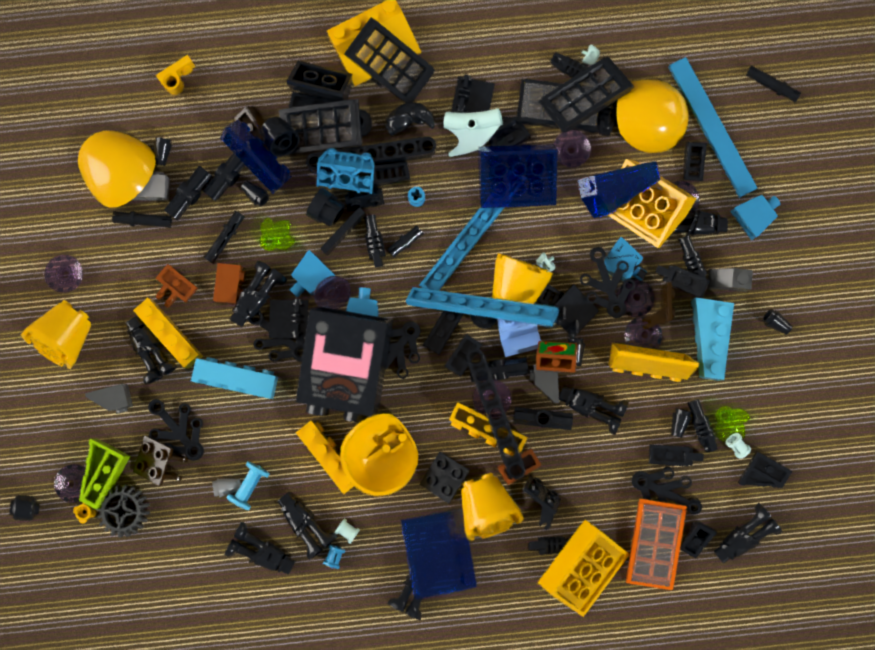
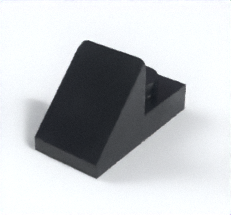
M700 521L692 522L690 532L681 542L680 550L696 559L716 535L717 531Z

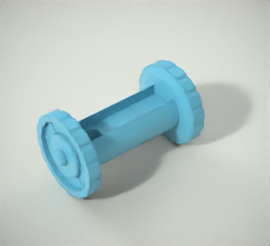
M247 461L246 466L250 469L236 495L228 494L227 499L238 507L250 510L251 506L247 503V500L261 476L268 477L270 473L261 468V466Z

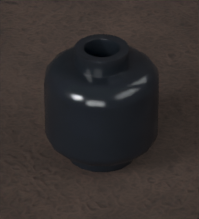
M17 495L14 500H11L9 515H13V519L16 521H32L35 515H39L40 503H36L34 496Z

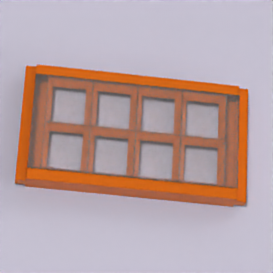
M639 498L626 583L673 590L687 506Z

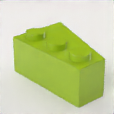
M93 438L89 441L90 447L88 457L86 458L87 464L85 476H83L79 501L97 510L102 507L101 504L105 501L104 498L109 496L108 491L112 488L114 489L130 455L97 438Z

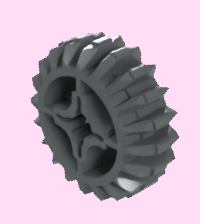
M127 484L123 485L122 488L120 485H116L115 490L112 488L108 491L109 496L104 498L105 501L102 502V507L96 510L101 511V514L97 515L96 518H102L103 520L99 525H106L104 531L108 532L111 530V536L117 534L121 538L125 534L126 537H130L131 532L133 534L138 533L137 528H144L142 522H148L144 515L150 514V511L145 510V507L150 506V504L143 503L147 497L143 496L140 498L142 491L138 490L135 492V486H131L129 489ZM121 495V500L118 501V505L116 507H110L112 501L117 496ZM128 497L135 502L137 508H133L130 505ZM123 508V510L130 512L123 514V512L116 510ZM110 514L116 517V523L111 519ZM130 515H137L134 522L130 526L125 527L128 517Z

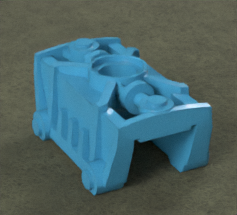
M328 148L318 159L317 187L325 186L328 189L333 187L354 190L357 193L368 192L372 194L375 165L371 154L363 153L359 155L338 152L334 148ZM321 166L330 167L333 171L327 172L326 170L321 169ZM360 172L371 173V176L367 175L359 177V175L356 174Z

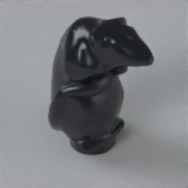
M405 103L400 105L386 118L387 122L384 123L391 137L398 132L404 131L411 123L420 125L426 123L431 129L435 128L432 112L421 103Z

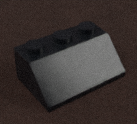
M298 60L287 79V85L290 89L300 93H308L317 97L332 99L336 102L344 101L350 95L353 74Z

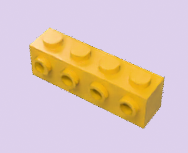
M457 402L449 418L452 421L451 426L459 430L464 427L469 430V435L477 439L481 436L487 439L485 443L496 448L497 444L487 417ZM500 427L497 430L499 438H505L508 434L505 427ZM512 430L519 452H521L527 437ZM507 446L504 449L506 454L514 455L515 451L512 446Z
M311 420L298 430L296 434L341 492L345 494L354 485L347 478L342 467L341 452L339 453L335 449L337 445L330 436L328 438L325 436L322 425L318 421L315 423Z

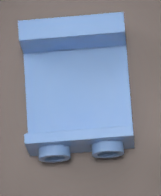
M497 318L500 342L505 357L538 348V342L541 341L538 333V324Z

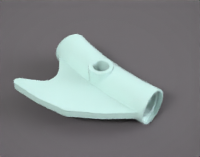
M499 108L470 113L446 112L444 128L454 133L459 140L458 145L449 152V156L464 155L481 149L494 135L500 125H503ZM475 121V125L472 127L471 123Z

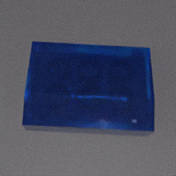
M234 121L224 128L220 139L262 184L274 194L292 177L289 174L290 170L284 164L280 165L277 162V157L270 150L267 151L263 147L264 143L258 136L254 137L249 132L250 128L245 122Z
M555 145L478 147L481 208L556 205L558 149Z
M463 508L449 509L401 520L414 599L459 592L477 587L470 544L465 533Z

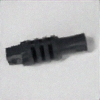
M556 52L550 61L552 66L571 78L587 68L580 62ZM593 74L599 81L601 76ZM590 77L583 80L593 86H596V84Z
M611 84L610 94L615 92L616 84ZM617 100L602 109L599 135L610 136L617 121Z
M368 215L364 217L367 230L365 240L369 259H373L375 268L384 267L382 257L386 256L382 233L378 231L376 215Z
M690 235L678 239L684 253L683 261L687 271L706 278V269L703 266L704 264L701 261L699 252L695 251Z
M696 399L688 402L687 404L693 417L692 424L700 444L706 453L717 450L715 433L712 431L713 428L711 427L709 417L702 410L700 400Z
M563 536L538 537V541L528 543V550L539 551V555L559 554L571 538L565 539Z

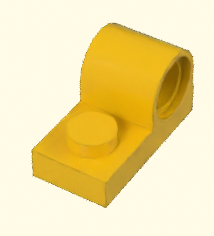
M186 55L156 76L170 94L178 95L184 89V84L180 77L191 73L195 65L189 56ZM177 81L175 86L169 87L170 82Z

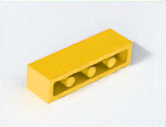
M147 298L133 310L184 368H191L195 364L196 358L201 359L203 357L154 300Z

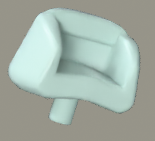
M590 45L588 51H582V54L586 55L582 63L587 65L595 64L600 51L595 46Z
M542 253L536 260L537 265L548 270V272L555 269V264L552 262L554 260L553 256L548 258L546 253Z

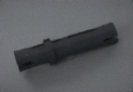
M752 65L745 75L776 92V95H782L796 103L802 93L787 85V82H781Z
M235 210L227 224L222 226L224 227L203 258L215 264V261L233 234L236 235V230L243 219H245V216Z
M113 211V215H115L112 216L113 223L168 228L172 226L170 224L172 223V216L138 214L135 211L130 213Z

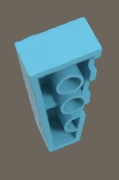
M694 298L691 300V307L693 308L695 343L697 344L699 378L716 381L724 380L734 303Z
M207 357L206 360L196 358L191 382L269 399L274 398L278 377L273 376V371L263 369L262 373L255 372L254 367L246 365L242 369L236 367L237 364L225 361L224 365L218 363V359Z

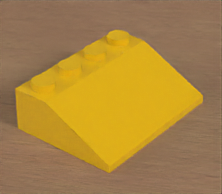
M386 0L327 30L329 39L347 73L353 74L352 82L354 86L372 77L347 58L344 53L370 17L379 22L415 53H421L396 0ZM375 29L367 41L377 49L385 37ZM388 40L380 52L390 59L398 47ZM364 44L356 56L366 63L374 51ZM401 51L393 62L397 65L410 59V57ZM377 55L370 67L380 73L387 62Z
M626 159L599 210L657 248H660L687 216L697 198L639 162Z
M613 342L608 362L609 367L613 368L612 371L624 373V370L632 371L631 374L643 376V373L651 374L650 377L662 379V376L670 377L669 380L681 382V379L687 380L698 368L699 364L688 354Z
M584 520L543 574L538 584L552 596L584 617L630 554L588 521Z

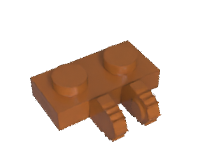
M167 264L156 277L163 284V287L156 294L155 298L160 300L168 292V289L173 293L165 302V306L168 308L176 301L177 297L187 303L198 287Z

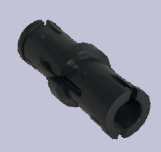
M416 225L404 236L401 235L400 239L387 248V250L395 258L404 249H409L411 244L424 234Z

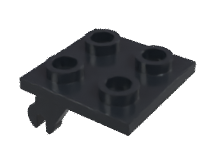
M574 284L552 306L558 307L559 312L555 323L568 333L570 339L575 338L599 312L593 304L587 301L586 296Z
M530 475L523 491L542 505L539 526L547 523L544 530H548L551 527L553 515L557 512L561 499L554 490L546 488L539 478H534Z

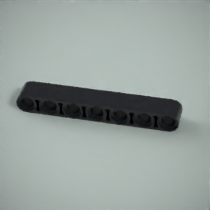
M420 137L337 149L336 151L359 155L375 152L377 155L373 159L374 165L430 158L436 153V142L431 137ZM431 144L433 148L430 151H426L423 149V146ZM408 146L414 148V151L410 154L404 151ZM388 149L396 151L393 156H387L385 153ZM325 151L312 153L307 157L306 164L312 173L317 174V167L311 166L312 161L318 160ZM321 166V169H324L327 172L333 171L330 167Z
M472 349L467 354V364L506 472L512 479H521L526 472L487 361L481 350ZM473 353H478L481 357V361L477 364L470 361V355ZM478 372H485L488 376L487 381L479 382L476 377ZM486 390L493 391L494 399L492 401L484 399L483 394ZM494 408L499 409L501 412V417L498 420H494L490 416V412ZM500 427H505L508 431L505 438H499L497 435V430ZM507 446L514 448L515 452L511 457H506L504 454V449ZM513 465L521 467V473L518 476L511 474V467Z

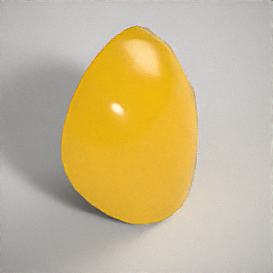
M659 80L631 81L634 88L617 100V123L625 141L634 148L647 153L664 152L676 146L683 138L689 120L688 107L684 97L667 82Z
M101 131L90 136L81 146L78 155V166L82 178L93 196L106 207H119L134 199L149 182L155 168V155L147 144L132 136L116 131Z
M378 414L361 421L347 434L341 446L340 459L347 478L355 487L373 496H383L398 491L408 483L418 464V450L412 436L398 418L391 414Z

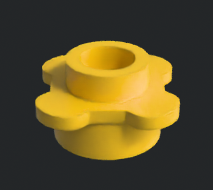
M85 503L75 506L73 509V513L80 523H86L89 518H93L97 514L96 510Z

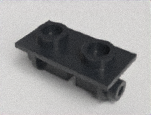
M378 186L373 187L372 194L365 192L366 195H362V192L357 193V191L344 194L347 210L356 211L358 208L384 205L382 188H378Z

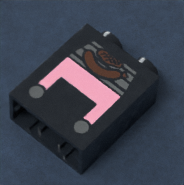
M321 306L309 309L296 403L307 404L306 412L317 416H328L330 409L345 411L344 420L360 423L367 419L368 416L373 417L380 406L393 319Z

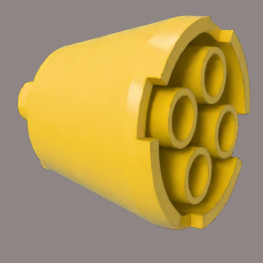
M498 253L495 262L492 298L534 304L551 280L553 273L531 263Z
M63 300L29 325L23 331L21 337L28 344L32 342L33 347L38 350V353L61 367L66 364L67 368L71 369L76 363L91 328V322L87 320L89 316L81 310L77 312L70 303Z
M493 473L482 476L480 480H469L463 483L464 488L461 490L465 533L468 540H474L475 536L484 539L509 530L512 523L516 522V524H519L523 521L520 509L499 479L493 476Z

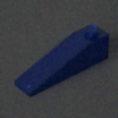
M657 161L596 174L578 180L581 199L592 217L598 218L617 211V208L627 204L637 194L644 192L660 181Z

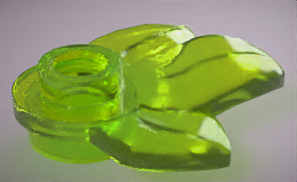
M267 217L262 222L260 227L262 236L259 242L264 250L272 251L276 248L285 250L295 243V239L288 235L290 231V222L288 220H282L274 224ZM268 239L273 240V243L271 245L266 244V241Z
M720 407L715 414L717 420L715 432L719 440L725 442L734 433H739L742 439H744L745 427L743 423L750 419L749 414L740 408ZM724 412L728 414L727 419L722 418Z

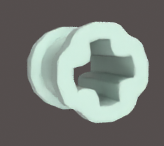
M739 433L730 435L725 441V444L733 449L738 459L746 457L751 451V447L743 442L742 436Z
M344 518L334 533H339L351 544L360 529L351 526Z

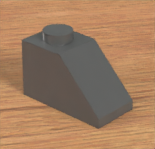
M736 268L709 269L708 280H710L707 288L740 292L749 291L752 288L753 270Z
M533 365V369L529 370L530 381H533V385L551 402L559 403L558 371L536 370V365Z
M119 384L85 393L86 398L108 411H116V414L127 412V408L133 407L128 384Z

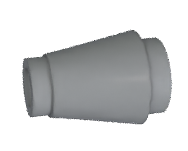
M217 478V481H212L214 497H223L237 492L241 486L240 479Z

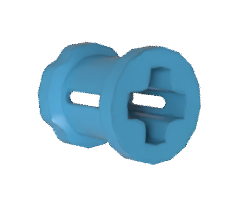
M413 187L408 192L409 203L414 207H419L425 202V193L420 187ZM416 193H419L420 198L414 200L413 196H415Z
M329 544L328 548L330 550L323 564L339 569L342 553H345L346 550Z

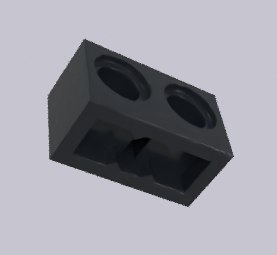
M466 334L446 363L445 368L461 378L468 367L467 354L472 349H480L482 344ZM477 353L470 355V361L473 360Z

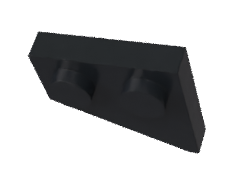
M756 451L738 483L740 485L783 488L792 471Z

